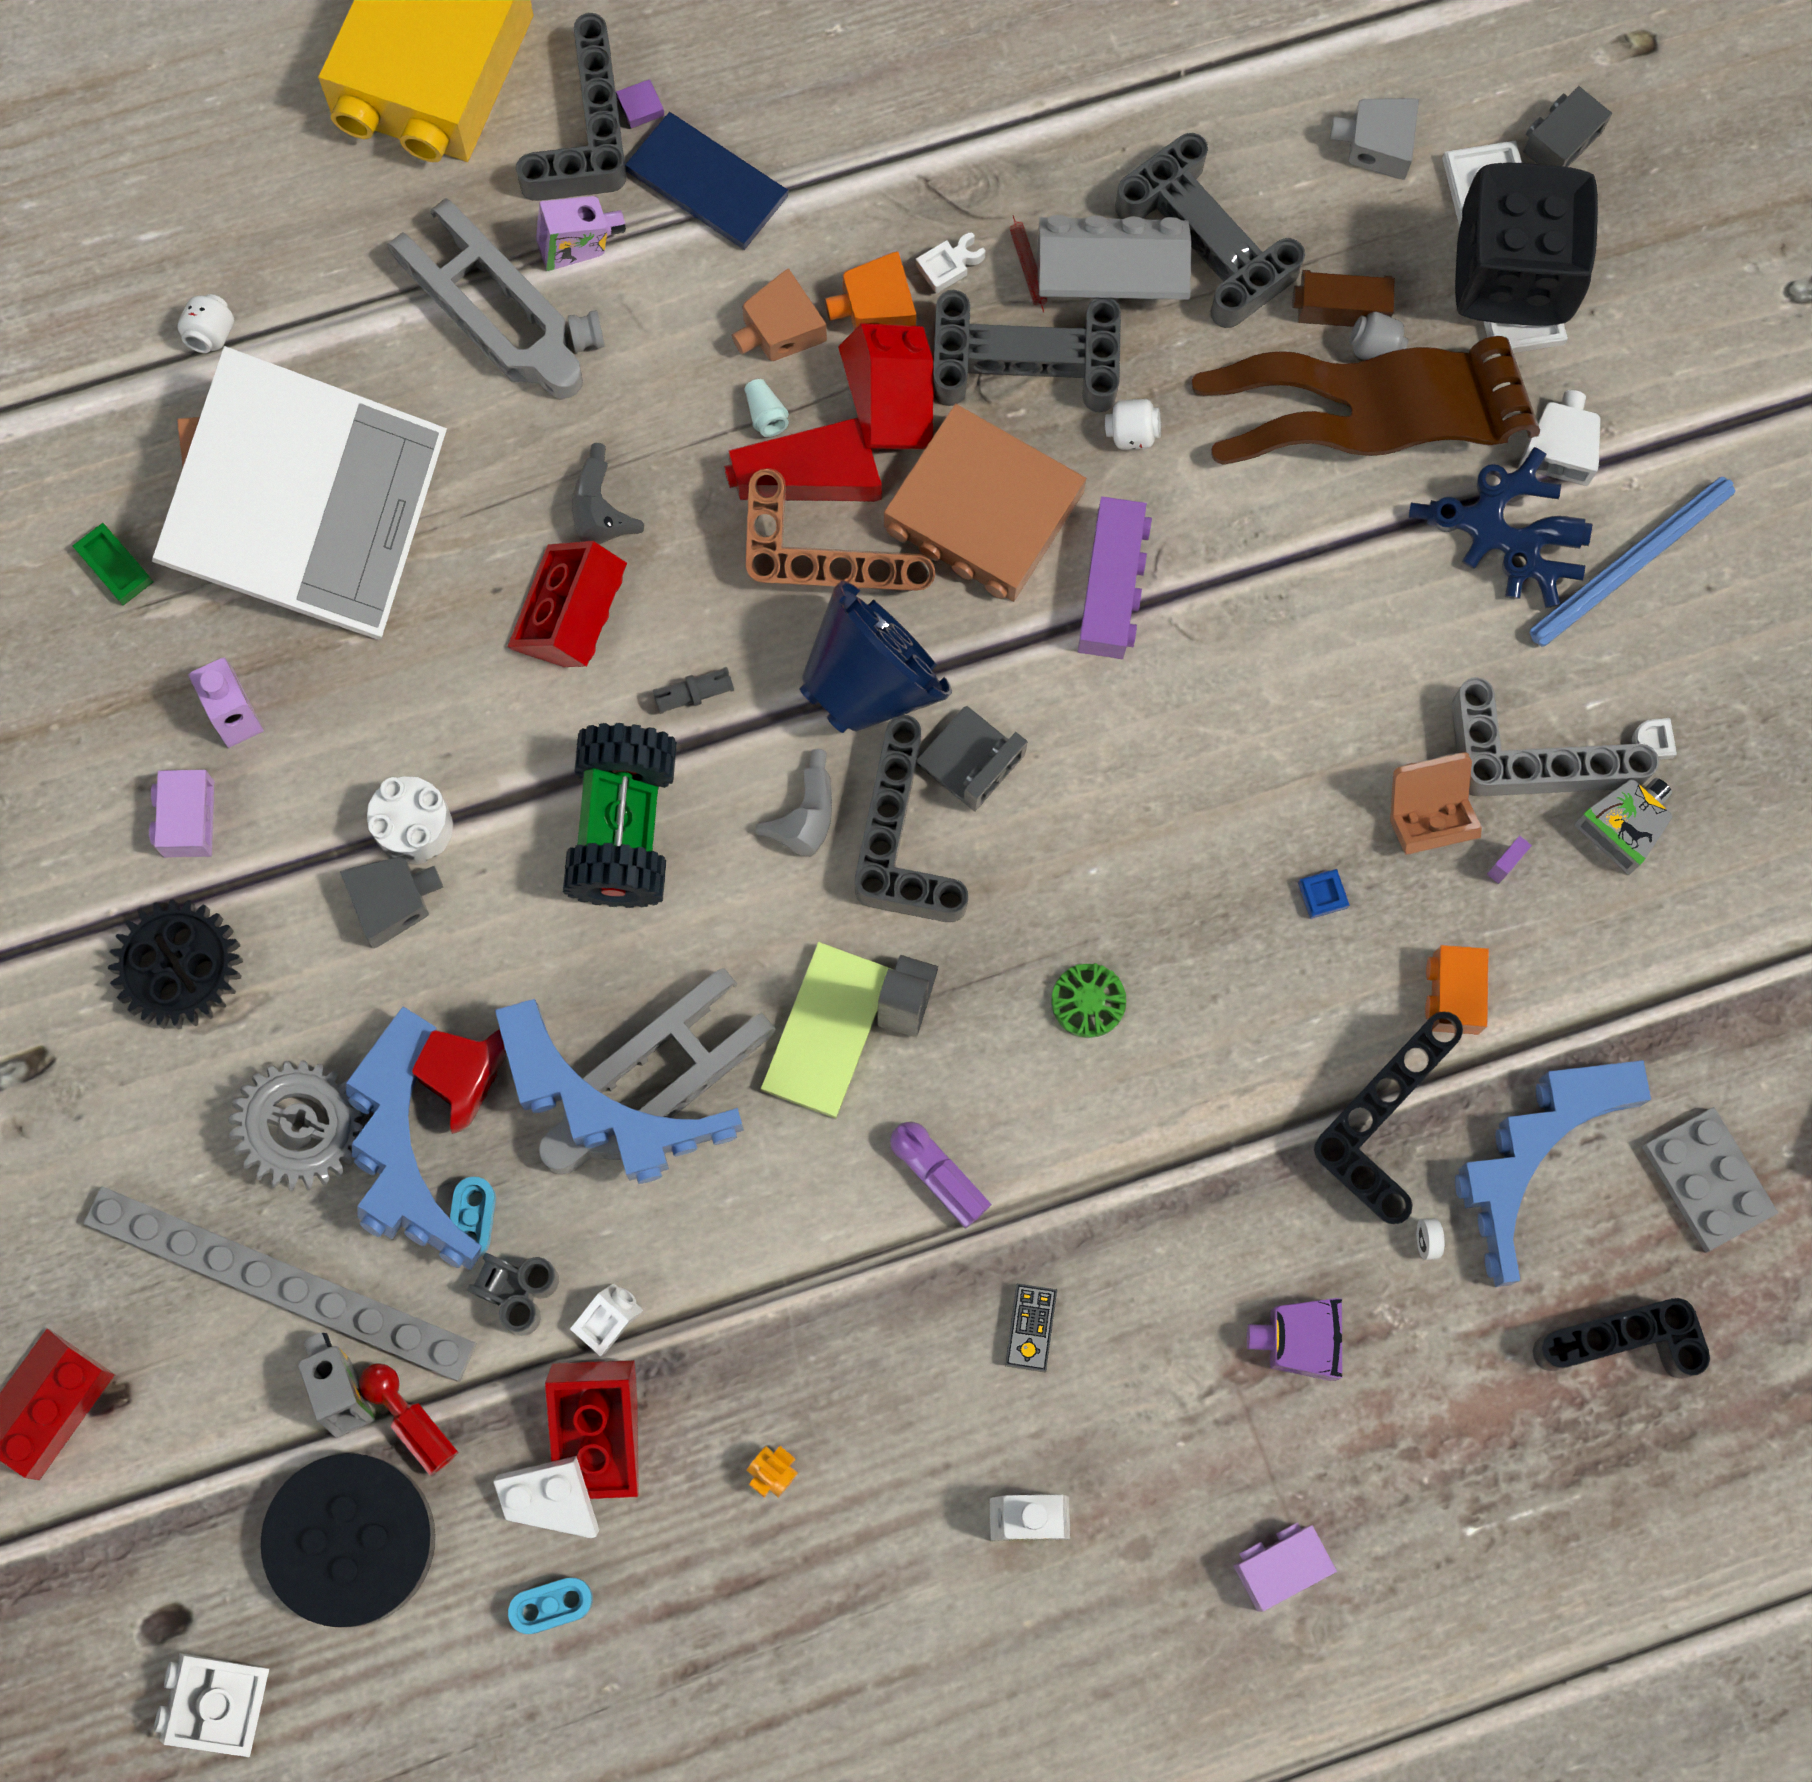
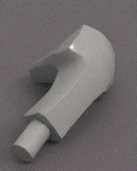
M813 749L811 751L809 768L804 769L805 796L800 808L793 810L784 817L772 821L759 822L755 829L758 835L772 838L789 847L798 855L811 857L817 852L826 839L832 815L831 778L825 769L826 751L822 749Z

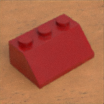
M595 541L548 544L507 647L513 651L562 667H587L595 654L596 643L602 627L609 618V609L614 596L622 584V576L627 562Z
M47 1328L0 1392V1461L22 1477L40 1481L115 1374Z

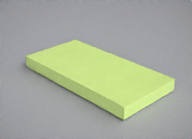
M818 942L761 1091L837 1119L877 1015L878 1000L888 969L891 968Z

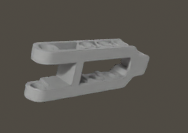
M443 199L431 209L433 218L437 216L442 225L453 236L455 244L462 250L459 255L440 269L404 232L387 244L390 252L403 269L511 382L539 383L549 394L560 399L570 398L579 392L583 384L579 361L568 349L569 335L565 330V318L449 199ZM476 266L483 273L488 272L502 287L503 294L508 299L512 297L526 312L527 319L532 324L536 322L545 331V335L528 349H517L455 283Z
M722 968L696 986L587 1074L583 1080L600 1093L605 1092L608 1088L612 1091L617 1087L616 1082L639 1063L642 1066L647 1063V1057L670 1038L673 1041L676 1039L696 1064L638 1110L654 1116L673 1118L766 1042L775 1032L776 1028L761 1013L750 1019L710 1053L704 1048L689 1028L710 1012V1006L732 986L737 987V982L726 969ZM565 1108L563 1120L546 1133L541 1139L539 1146L540 1157L546 1167L558 1174H569L591 1158L622 1159L615 1135L608 1136L609 1142L598 1147L585 1148L584 1144L577 1146L571 1134Z

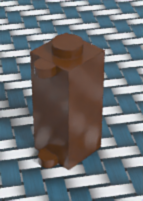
M1302 270L1301 285L1294 286L1292 308L1298 309V323L1354 327L1361 315L1366 317L1372 312H1379L1392 317L1394 313L1395 278L1386 275L1384 277L1315 273L1311 272V270Z

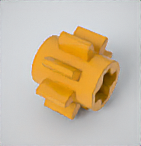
M765 1446L746 1470L754 1477L749 1485L764 1498L770 1491L779 1498L798 1475V1472L791 1467L796 1460L795 1457L782 1446H779L775 1452Z

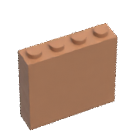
M955 403L884 511V527L894 539L900 542H906V540L918 546L920 552L931 560L938 561L940 559L951 565L953 571L966 580L973 578L985 585V589L999 599L1006 597L1014 602L1082 497L1087 478Z

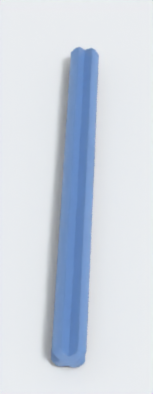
M1725 477L1716 479L1534 625L1529 631L1532 641L1541 647L1549 644L1732 497L1736 491L1733 486L1734 483Z

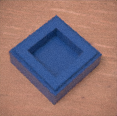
M1337 869L1306 877L1298 882L1310 919L1345 910L1350 906Z

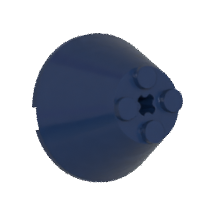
M840 581L832 592L802 675L804 684L799 690L803 696L814 705L820 703L830 713L827 716L828 721L841 733H844L848 728L857 732L946 700L952 694V688L947 678L943 677L939 681L932 671L937 664L931 656L874 599L867 604L856 595L861 590L847 581Z

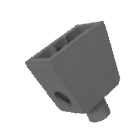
M396 857L340 871L363 931L373 948L381 946L425 919L429 912L422 896L444 888L435 866L413 874L404 857Z

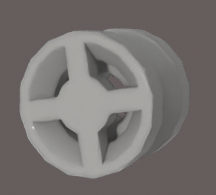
M597 310L589 311L588 315L578 317L575 314L568 315L575 353L583 352L589 346H594L597 349L605 347Z

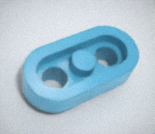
M468 1177L459 1182L453 1192L450 1219L464 1233H475L477 1235V1243L482 1246L481 1257L488 1250L491 1241L496 1194L493 1187L485 1179ZM475 1192L481 1193L483 1196L482 1202L478 1206H471L469 1204L470 1195Z
M561 1579L517 1594L509 1605L508 1618L512 1627L520 1633H539L585 1617L592 1607L593 1594L589 1585L581 1579ZM570 1591L578 1593L580 1598L578 1605L574 1608H569L564 1601L565 1595ZM529 1604L536 1605L539 1610L537 1618L533 1621L527 1620L524 1616V1609Z

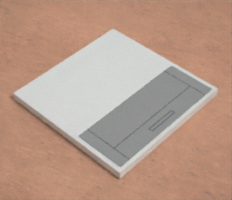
M224 346L152 562L380 640L447 428Z

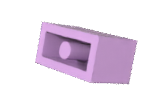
M206 770L158 771L157 784H152L151 801L153 807H156V821L150 823L149 837L151 845H155V848L164 858L212 857L215 781Z
M1296 1522L1276 1533L1279 1539L1278 1542L1264 1548L1262 1542H1259L1239 1553L1242 1561L1233 1566L1257 1612H1263L1337 1572L1313 1525L1305 1526L1301 1529L1299 1523Z

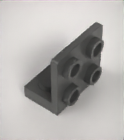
M965 706L917 759V765L976 812L1025 756L1028 741L1017 732L1009 739L1006 738L970 707Z

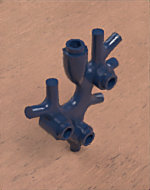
M1533 447L1524 463L1514 472L1507 473L1502 466L1496 464L1484 467L1477 479V490L1480 494V499L1474 505L1462 506L1460 501L1453 497H1444L1439 501L1431 500L1430 505L1411 502L1409 518L1427 520V525L1436 526V528L1444 532H1451L1456 529L1463 530L1472 537L1473 543L1462 560L1467 566L1475 569L1482 557L1492 549L1503 551L1505 556L1502 568L1508 577L1505 593L1507 598L1520 599L1523 582L1527 578H1534L1541 589L1545 608H1551L1561 605L1556 587V582L1559 578L1583 581L1586 565L1546 560L1541 557L1540 550L1545 545L1580 549L1581 546H1589L1593 523H1585L1586 519L1550 516L1539 519L1524 528L1516 529L1509 526L1504 519L1506 504L1518 495L1559 500L1562 484L1541 482L1536 478V471L1547 455L1536 447ZM1495 475L1500 479V483L1496 486H1490L1487 484L1486 478ZM1444 508H1452L1455 511V516L1446 519L1441 515V511ZM1516 556H1521L1525 559L1526 565L1517 568L1512 564V559Z

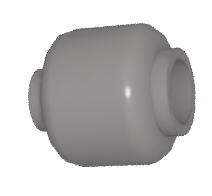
M1372 312L1366 317L1361 315L1357 319L1350 334L1349 343L1353 345V352L1358 358L1369 360L1388 352L1406 349L1408 338L1404 337V324L1401 321L1379 312Z

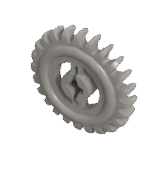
M302 1060L298 1069L294 1070L289 1061H284L282 1072L269 1065L267 1067L268 1078L256 1073L252 1077L256 1087L250 1085L241 1086V1093L247 1099L237 1098L233 1100L232 1106L241 1112L230 1115L228 1121L230 1124H237L240 1127L233 1129L229 1134V1138L231 1140H243L236 1146L234 1154L240 1155L249 1152L244 1162L245 1169L257 1163L260 1165L256 1176L257 1180H261L267 1173L271 1172L273 1173V1188L279 1184L283 1177H286L290 1191L294 1190L298 1179H302L306 1190H310L313 1184V1176H317L323 1185H327L329 1181L328 1170L334 1172L338 1177L343 1174L340 1160L348 1165L354 1163L355 1159L352 1157L349 1149H352V1143L356 1139L353 1135H359L364 1128L362 1124L354 1121L361 1120L365 1113L352 1108L353 1106L348 1101L349 1097L345 1094L346 1082L338 1085L335 1083L338 1075L336 1071H332L327 1076L322 1075V1064H317L313 1071H308L307 1062ZM291 1097L308 1098L317 1103L325 1112L328 1125L318 1122L316 1113L306 1104H291L284 1110L275 1107V1105L283 1099ZM295 1122L303 1124L299 1132L291 1130ZM267 1123L278 1126V1139L288 1148H304L311 1142L312 1138L322 1142L312 1149L304 1151L287 1150L277 1144L272 1138Z

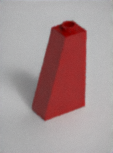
M858 417L728 450L730 465L724 466L729 488H737L740 500H748L749 483L754 473L767 468L775 469L782 474L785 479V500L875 502L882 500V483L872 450L866 447ZM763 475L757 482V490L764 497H772L778 490V483L774 477Z

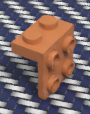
M1463 752L1423 762L1411 763L1394 770L1390 822L1405 855L1481 838L1482 826L1468 800L1472 760L1468 753Z

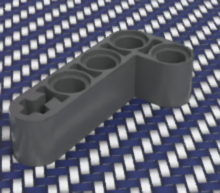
M900 955L895 970L888 969L878 1000V1026L917 1038L939 966Z

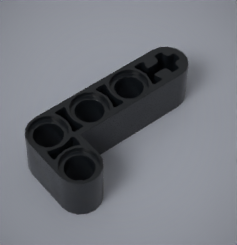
M1671 1298L1551 1332L1538 1338L1532 1350L1533 1358L1537 1365L1547 1371H1558L1654 1343L1665 1371L1672 1377L1683 1379L1699 1375L1707 1369L1710 1362L1709 1349L1696 1311L1687 1300L1681 1298ZM1667 1308L1673 1309L1679 1316L1680 1323L1677 1329L1671 1328L1665 1321ZM1628 1319L1635 1320L1641 1327V1335L1638 1340L1631 1338L1626 1331ZM1590 1329L1597 1331L1602 1337L1603 1344L1599 1351L1592 1349L1587 1342V1334ZM1572 1343V1351L1560 1354L1559 1356H1551L1549 1353V1348L1553 1346L1558 1347ZM1681 1348L1687 1349L1693 1357V1365L1690 1369L1683 1367L1679 1361L1678 1354Z

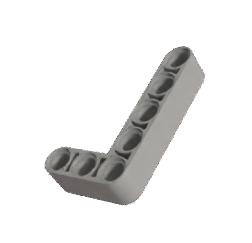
M1470 678L1462 684L1452 700L1457 754L1466 752L1472 760L1469 794L1472 796L1616 790L1631 779L1642 786L1656 772L1659 766L1657 753L1652 747L1645 744L1501 751L1495 692L1492 685L1483 678ZM1473 694L1477 696L1481 705L1473 706L1469 704L1465 695ZM1469 731L1481 733L1485 738V743L1473 741ZM1629 760L1639 762L1644 772L1634 771L1630 767ZM1590 762L1601 764L1605 770V775L1595 773L1591 769ZM1551 764L1561 765L1565 769L1567 776L1561 777L1556 775L1552 770ZM1512 766L1524 768L1528 778L1522 779L1517 777L1513 772ZM1473 768L1484 769L1489 774L1490 780L1484 781L1477 778Z

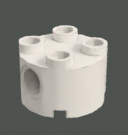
M403 776L386 779L382 782L380 788L376 790L368 804L367 822L369 831L384 853L391 859L404 857L408 864L411 865L425 863L427 859L432 858L434 855L437 857L442 853L452 837L453 820L442 794L433 784L419 777Z

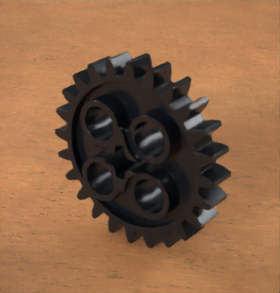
M170 899L168 910L164 911L155 902L153 903V915L148 916L143 910H139L141 922L138 925L128 920L125 922L131 931L128 936L116 934L115 937L123 946L122 948L110 949L109 953L119 959V962L109 965L108 970L120 976L112 980L110 984L115 989H124L119 993L117 999L123 1004L131 1002L127 1010L134 1016L142 1011L141 1020L146 1024H149L156 1017V1024L160 1028L165 1029L171 1019L173 1025L179 1030L182 1029L184 1018H187L194 1026H197L199 1013L203 1012L210 1019L213 1018L211 1006L214 1003L220 1007H226L224 1000L221 998L223 992L228 994L236 993L228 983L229 980L241 979L242 975L233 969L232 966L243 963V959L240 955L231 952L237 950L241 945L236 939H228L234 930L229 924L221 926L224 919L220 914L215 913L209 917L210 909L203 904L195 912V904L191 900H187L183 908L180 909L178 903L174 899ZM190 929L191 935L189 940L184 944L175 945L174 939L176 934L181 930ZM157 936L163 937L169 950L179 959V965L196 987L195 992L190 993L182 977L172 969V962L156 942ZM150 951H155L156 959L154 963L148 967H141L140 960L142 956ZM204 961H211L212 968L210 972L203 977H196L195 970L197 966ZM177 983L176 994L170 999L162 1000L161 992L163 988L168 984Z

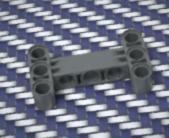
M1185 133L1120 181L1115 211L1121 219L1131 216L1143 219L1157 208L1165 218L1174 217L1180 220H1188L1191 247L1223 281L1215 292L1210 310L1211 318L1220 327L1232 328L1240 324L1297 280L1305 258V249L1297 240L1283 238L1262 252L1196 180L1203 172L1208 144L1199 134ZM1189 154L1194 156L1196 159H1187L1183 155ZM1162 175L1167 177L1168 179L1160 180L1157 179L1155 176ZM1127 196H1136V197H1138L1140 200H1138V201H1132V200H1129V199L1126 198V197H1127ZM1279 259L1289 260L1292 262V265L1282 264ZM1251 280L1261 281L1264 283V286H1256L1251 283ZM1230 301L1237 307H1226L1222 302Z
M947 290L938 297L936 303L933 395L942 405L953 406L955 403H960L965 398L968 373L1083 378L1082 397L1086 407L1094 412H1106L1115 404L1120 379V306L1112 298L1093 299L1088 305L1084 329L970 324V302L966 294L959 290ZM949 310L958 311L960 315L956 317H951L946 315L945 312ZM1102 316L1109 319L1110 322L1099 323L1094 318ZM949 344H953L958 346L960 349L951 352L945 350L943 347ZM1105 351L1109 354V357L1100 358L1094 352ZM945 379H954L958 382V384L955 386H946L942 383V381ZM1102 385L1108 388L1109 391L1100 393L1092 387Z

